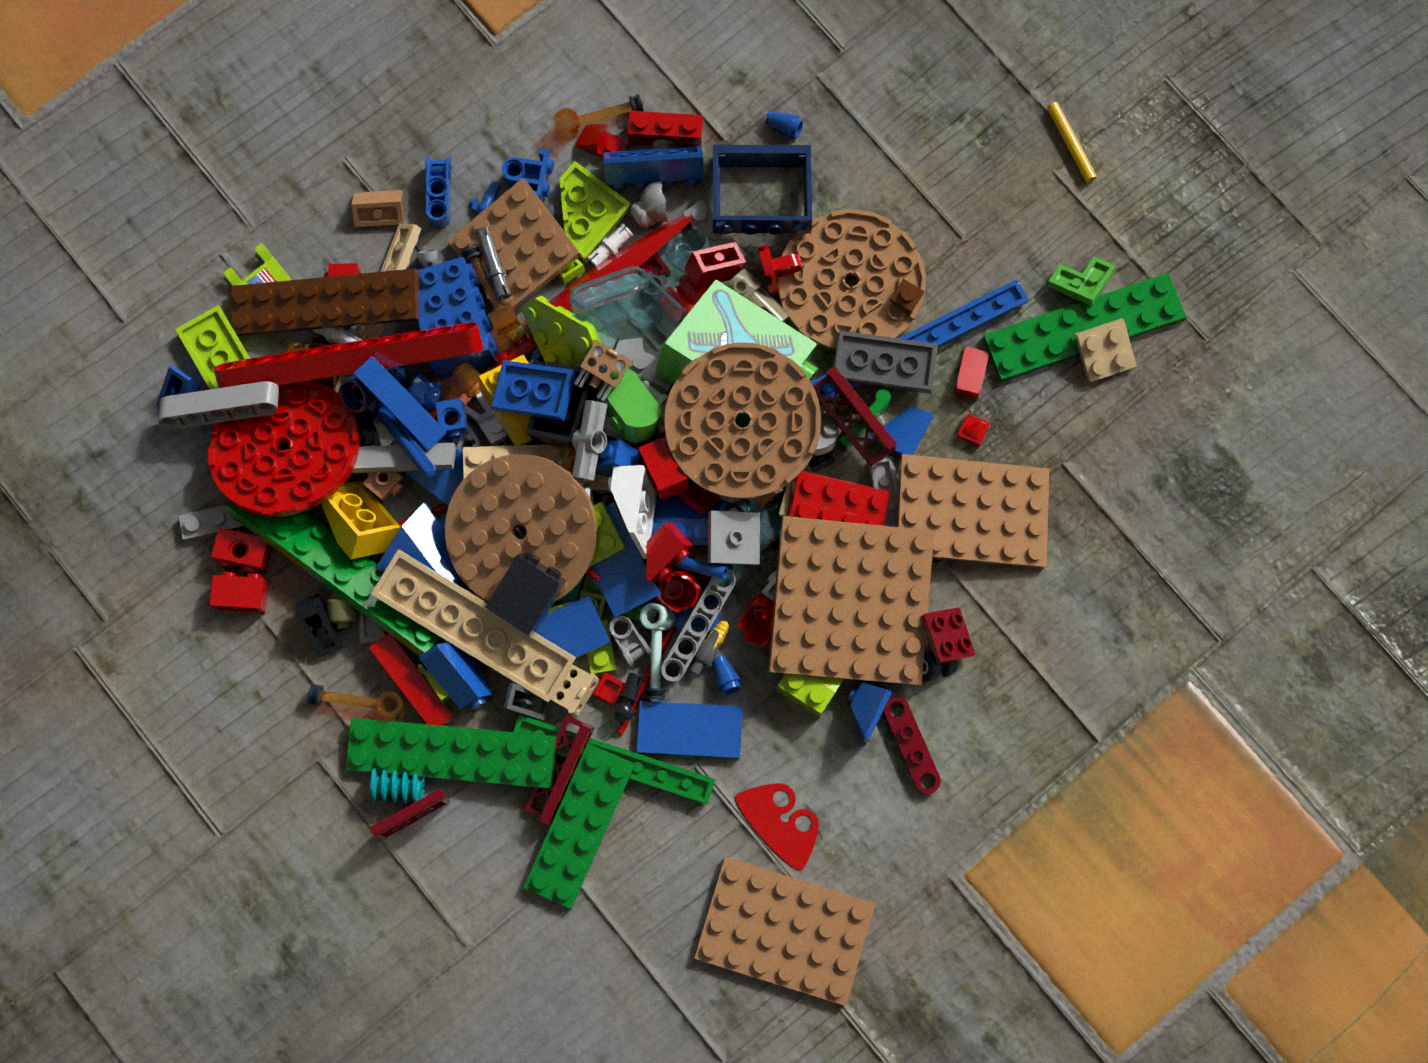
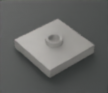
M708 511V563L759 565L760 513Z

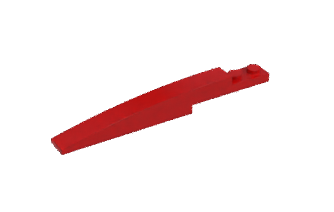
M680 216L646 234L584 274L551 299L549 303L555 307L561 306L571 313L574 312L576 315L584 317L690 223L692 219L689 216ZM526 321L522 326L527 333L518 335L513 340V346L508 350L500 351L495 356V362L491 364L493 368L501 366L503 360L511 361L521 355L525 356L537 345Z

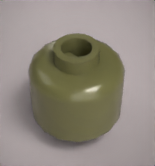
M331 592V596L325 599L328 619L330 623H335L336 628L351 627V622L359 619V611L334 592Z

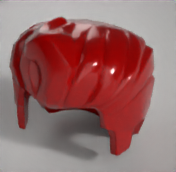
M671 568L672 573L661 582L660 580L656 581L661 595L657 596L656 599L673 612L690 609L697 604L700 598V582L691 571Z
M764 594L757 595L749 603L746 613L738 623V628L741 629L743 627L745 640L749 644L765 648L771 642L774 602Z

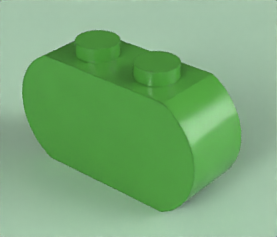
M627 369L617 387H612L606 399L601 401L609 387L608 384L601 397L597 399V402L607 404L606 414L610 418L611 425L615 431L621 433L624 439L631 442H644L653 438L659 430L661 407L636 373ZM611 372L610 378L612 380H616L618 378V374L616 372ZM602 380L599 383V391L605 383Z

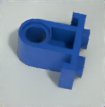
M540 149V161L511 157L503 162L502 175L505 184L511 188L523 178L543 203L544 197H548L550 191V183L547 182L548 174L552 175L554 170V160H551L550 152ZM511 171H520V174L517 176L509 175Z

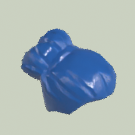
M417 372L414 380L406 384L405 389L422 407L428 410L435 409L436 402L441 401L442 386L439 381L432 383L422 373Z

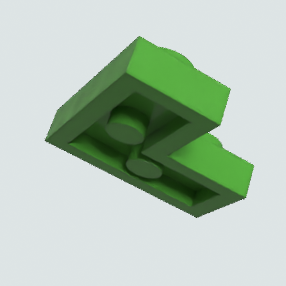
M1093 257L1083 273L1060 264L1049 279L1048 287L1093 306L1116 272V266L1097 257Z

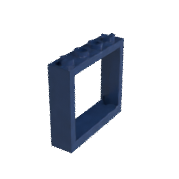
M713 145V233H720L722 235L731 233H744L747 235L756 233H769L771 235H778L780 233L811 234V145ZM720 167H803L804 216H720Z

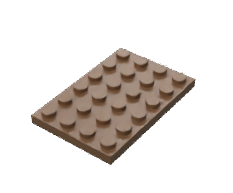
M907 454L900 456L897 527L934 531L932 559L1046 568L1049 468Z
M725 857L694 959L846 1006L876 903Z

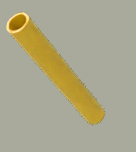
M1058 102L1050 104L1047 110L1085 182H1092L1097 176Z

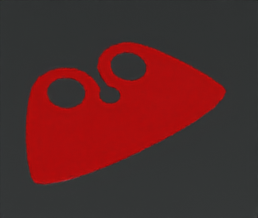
M767 784L738 793L735 799L739 809L762 839L789 865L798 870L804 869L818 835L819 823L815 814L807 809H799L790 815L788 822L781 820V815L788 813L796 802L795 793L786 784ZM783 790L789 794L790 801L786 806L779 807L774 803L773 797L777 791ZM800 815H807L812 820V826L808 831L803 832L797 829L795 822Z

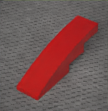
M386 633L369 646L370 650L427 724L442 726L454 717L391 634Z

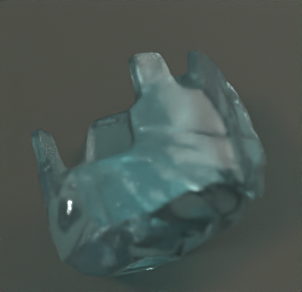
M693 226L691 231H687L684 236L673 237L668 241L665 257L675 269L686 272L684 268L692 252L709 248L708 239L705 235L701 236L698 234V228Z

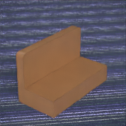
M403 190L354 193L351 204L354 226L404 224Z

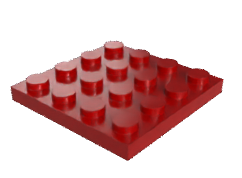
M802 471L793 480L786 516L884 526L890 492Z

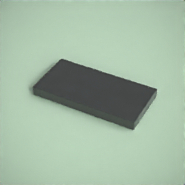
M839 330L834 366L848 383L931 394L938 344Z

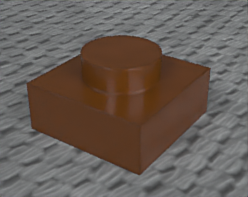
M903 279L891 297L890 302L912 314L925 291Z

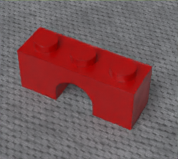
M630 111L628 126L630 145L653 146L654 141L665 139L677 143V148L702 146L703 115Z

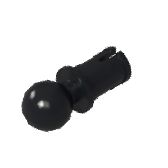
M628 673L624 689L618 696L622 699V702L614 707L613 713L617 720L625 722L632 718L634 710L631 704L638 703L637 696L644 677L635 673Z

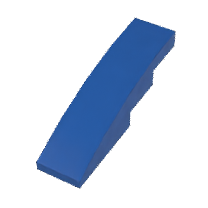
M373 356L353 373L373 393L374 397L392 413L393 417L428 451L447 434L432 416Z

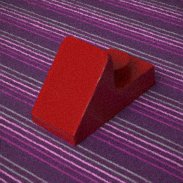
M589 124L585 125L575 146L603 159L604 152L627 151L630 143L628 140L607 132V125Z

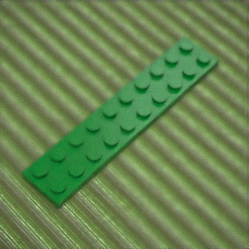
M230 501L225 504V512L420 656L443 640L442 637L371 595L383 575L376 568L377 564L367 556L350 559L337 544L333 531L306 511L289 516L268 517L249 513L235 506Z

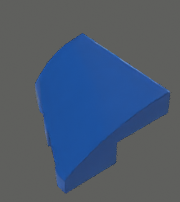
M910 407L885 424L883 427L897 443L896 449L893 452L899 455H913L934 415L927 411Z

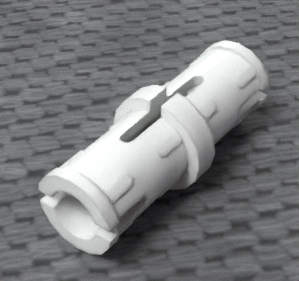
M622 224L610 237H605L602 240L603 243L587 257L593 266H598L612 254L619 252L618 249L633 236L632 232Z

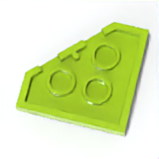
M574 161L559 178L564 230L582 254L580 258L586 261L587 257L597 249L602 240L609 235L627 214L632 204Z
M543 296L534 298L520 306L545 364H547V361L572 366L585 359L593 346V340L601 342L593 324L576 319L575 314L561 306L555 307L551 305L549 300Z

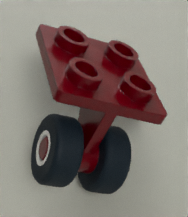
M959 607L929 612L921 616L933 651H924L922 681L935 680L941 672L943 677L950 676L957 670V660L976 655Z

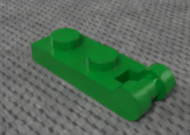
M879 390L873 405L869 408L876 418L889 405L891 395L887 390ZM854 424L851 427V433L857 437H860L866 431L862 424ZM841 431L838 436L841 438L838 447L846 452L852 446V443Z

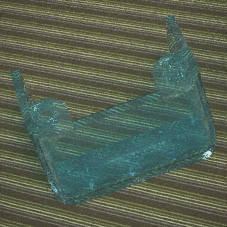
M635 266L627 267L577 285L572 289L569 297L571 311L575 314V318L582 322L588 321L593 324L601 342L614 351L620 336L609 325L628 318L637 328L642 329L655 326L668 339L683 321L687 312L647 272Z

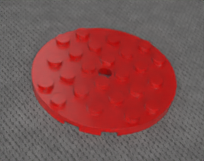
M308 380L278 385V410L275 414L215 424L211 433L213 435L211 445L208 448V465L214 482L222 494L235 506L249 513L261 516L281 517L294 515L314 508L326 501L348 479L359 454V427L353 412L345 407L340 395L330 387L319 382ZM282 443H290L289 450L278 451V447Z

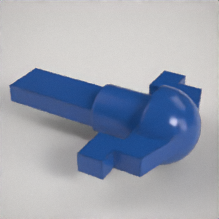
M495 181L491 182L482 204H479L478 200L471 199L472 210L480 214L490 206L501 184Z

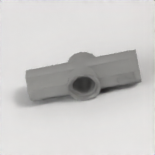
M591 400L585 401L581 429L576 430L572 437L573 447L577 450L572 474L576 479L594 481L598 454L603 452L607 445V437L603 432L607 404Z

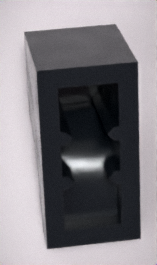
M319 593L295 604L296 617L319 658L342 648V642L333 623H330L325 604Z

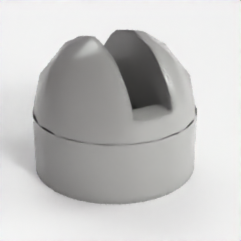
M437 249L417 252L418 260L423 267H428L427 262H431L432 266L437 264Z

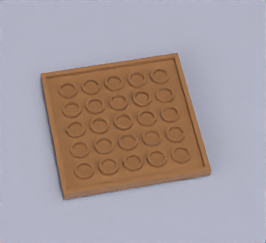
M781 516L768 672L922 685L926 629L921 616L928 613L934 531Z

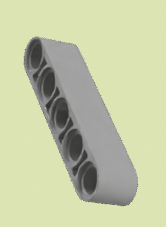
M265 381L166 396L160 400L158 424L165 429H180L272 415L278 410L279 387L273 382Z
M728 569L731 581L726 587L719 586L716 581L717 578H710L661 665V672L666 680L671 682L677 681L682 678L735 585L736 578L731 570ZM715 595L717 597L718 605L714 609H707L704 606L706 596ZM700 617L705 620V628L702 631L697 632L691 628V622L694 618ZM682 640L691 641L693 644L691 652L687 654L681 653L678 650L679 643ZM675 662L680 666V671L675 676H670L665 671L667 664Z

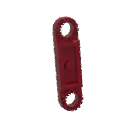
M891 697L888 699L883 710L889 728L915 788L922 794H932L940 787V775L908 702L902 697ZM900 703L904 708L903 714L899 717L891 715L889 712L891 704ZM929 774L933 776L935 783L932 788L927 789L921 785L920 778L922 775Z

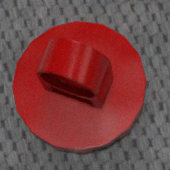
M768 244L759 246L770 295L780 293L776 278L801 271L803 269L801 257L798 254H790L771 259Z

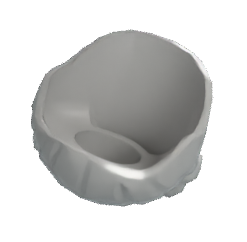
M655 181L647 185L641 194L640 200L630 208L631 216L645 230H648L649 226H654L656 222H668V214L665 209L666 199L662 193V182Z

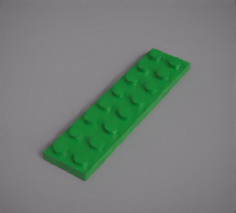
M1165 273L1100 295L1093 306L1079 302L984 334L983 339L998 378L1002 382L1079 356L1080 352L1075 338L1076 333L1121 318L1125 321L1130 339L1183 321L1187 316L1169 273Z
M351 718L346 770L372 772V769L375 768L377 773H382L384 769L388 774L397 771L399 775L407 772V775L410 776L417 773L421 777L552 788L556 736Z

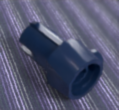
M405 365L385 368L406 388L405 384L409 383V374ZM354 374L342 381L339 387V394L342 403L349 411L356 414L370 411L372 414H375L382 408L383 405Z

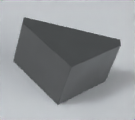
M510 683L504 710L509 714L518 716L520 714L532 719L546 721L550 701L548 703L523 686Z

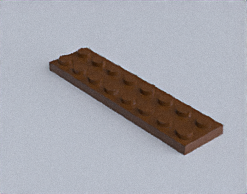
M417 269L231 286V326L237 336L420 320L419 270Z

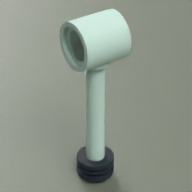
M655 603L645 605L640 613V620L643 626L652 630L650 688H645V691H647L645 699H650L652 702L665 700L663 692L666 689L660 688L662 631L671 628L675 619L672 610ZM659 612V620L656 622L655 617Z

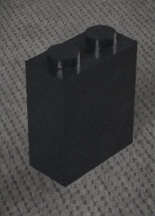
M530 552L516 555L485 607L528 636L537 631L567 581L561 577L562 573L551 566L545 567L539 563L540 558Z

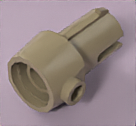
M745 269L741 270L726 285L785 323L790 317L788 309L784 310L763 289L765 284Z

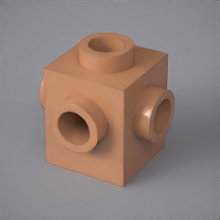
M403 471L367 473L369 477L363 484L381 500L386 502L391 495L395 497L403 489L404 485L402 483L405 479L400 475ZM388 477V480L383 482V479Z

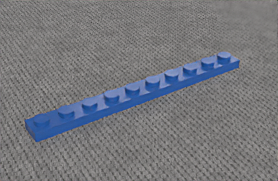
M1016 279L898 339L938 344L939 348L1028 303L1029 299ZM826 375L812 381V386L819 382L821 379H823ZM829 383L818 390L823 397L834 399L835 390ZM849 383L854 390L863 386L862 384Z

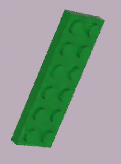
M587 743L524 885L525 889L567 908H573L636 765L635 763Z

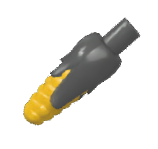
M720 621L706 639L703 640L694 656L696 660L690 668V671L695 675H699L704 665L710 666L719 652L718 649L722 645L725 634L728 632V622Z

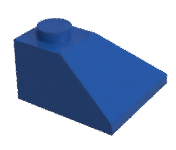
M861 682L859 689L853 687L848 701L852 702L849 710L860 741L866 745L892 692Z

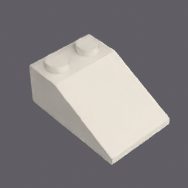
M644 465L614 466L612 477H609L608 480L609 491L612 492L629 534L643 559H647V540L652 535L657 491Z

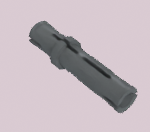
M485 226V231H483V227L477 228L474 234L476 235L488 271L486 276L492 283L496 300L501 301V296L503 300L508 299L512 296V293L505 278L507 273L501 266L490 228Z

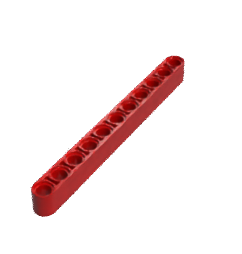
M468 322L226 362L215 366L213 371L219 388L265 381L284 385L351 374L359 369L371 356L384 368L477 353L483 349V343L478 324L476 322Z

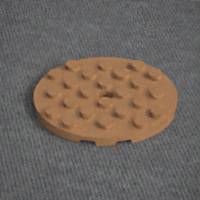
M847 209L833 211L828 215L818 219L816 217L812 220L811 234L795 235L788 242L782 256L790 254L800 255L803 269L797 273L778 278L779 299L784 310L787 308L790 317L788 319L801 334L816 342L817 345L832 351H836L839 330L898 338L915 320L921 308L924 295L912 314L891 303L890 299L903 279L925 291L926 274L924 263L916 249L917 246L910 236L892 224L891 220L864 210ZM847 276H855L858 279V284L849 287L845 283V278Z
M746 342L715 347L688 364L671 388L664 418L669 448L684 473L696 484L712 493L737 499L762 497L778 491L792 482L810 462L818 444L821 428V412L816 391L800 366L776 349ZM739 414H747L750 417V423L747 427L741 428L736 425L735 420Z
M506 455L494 458L478 466L460 483L451 498L446 514L445 539L451 562L463 582L473 592L488 602L516 555L527 552L539 557V563L545 567H554L562 573L561 577L567 581L555 601L561 599L581 582V579L591 566L597 547L596 530H598L596 514L586 490L569 471L555 464L554 461L536 455ZM517 525L525 526L527 535L524 539L515 536Z

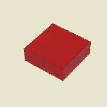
M604 672L592 695L615 707L620 700L618 696L619 693H622L625 683Z

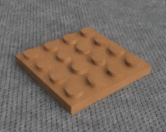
M523 178L447 240L458 256L461 257L460 253L466 248L474 245L479 246L474 231L480 227H483V231H485V226L490 228L501 266L507 273L505 278L512 296L505 300L501 296V301L496 300L492 283L486 276L488 271L483 256L471 262L478 275L481 287L505 317L582 255Z

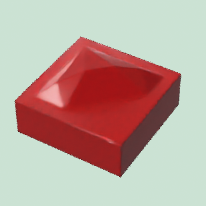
M967 413L957 437L980 447L990 422Z

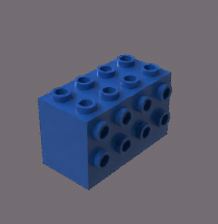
M464 257L419 270L420 320L418 322L420 330L476 322L483 343V349L477 353L429 361L431 368L440 380L489 366L495 362V355L499 354L497 343L493 340L491 334L493 329L490 319L484 310L486 303L478 288L480 286L478 275L474 271L472 264H467Z

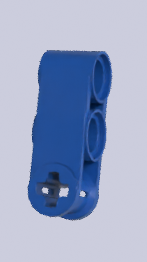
M426 157V214L434 228L442 229L448 226L451 220L452 160L451 157L439 160H431L430 157ZM437 188L444 189L441 194L433 193ZM437 211L444 212L441 217H433V214Z

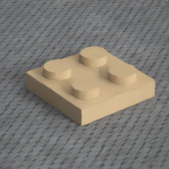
M1120 318L1075 334L1087 381L1093 382L1137 367L1124 319Z

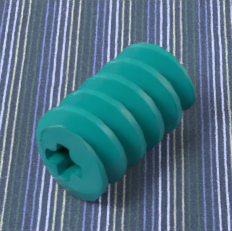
M373 768L370 776L369 794L374 802H378L382 796L384 803H388L392 797L394 804H399L401 799H403L404 805H409L412 799L413 803L424 797L426 778L423 776L422 780L419 781L417 773H414L411 780H409L407 772H403L401 779H399L397 771H393L391 777H388L387 771L384 769L381 775L377 776L376 769Z

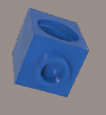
M461 398L436 402L439 425L447 433L444 438L459 439L463 437V434L469 433L465 404ZM453 415L459 417L456 424L447 425L449 417Z

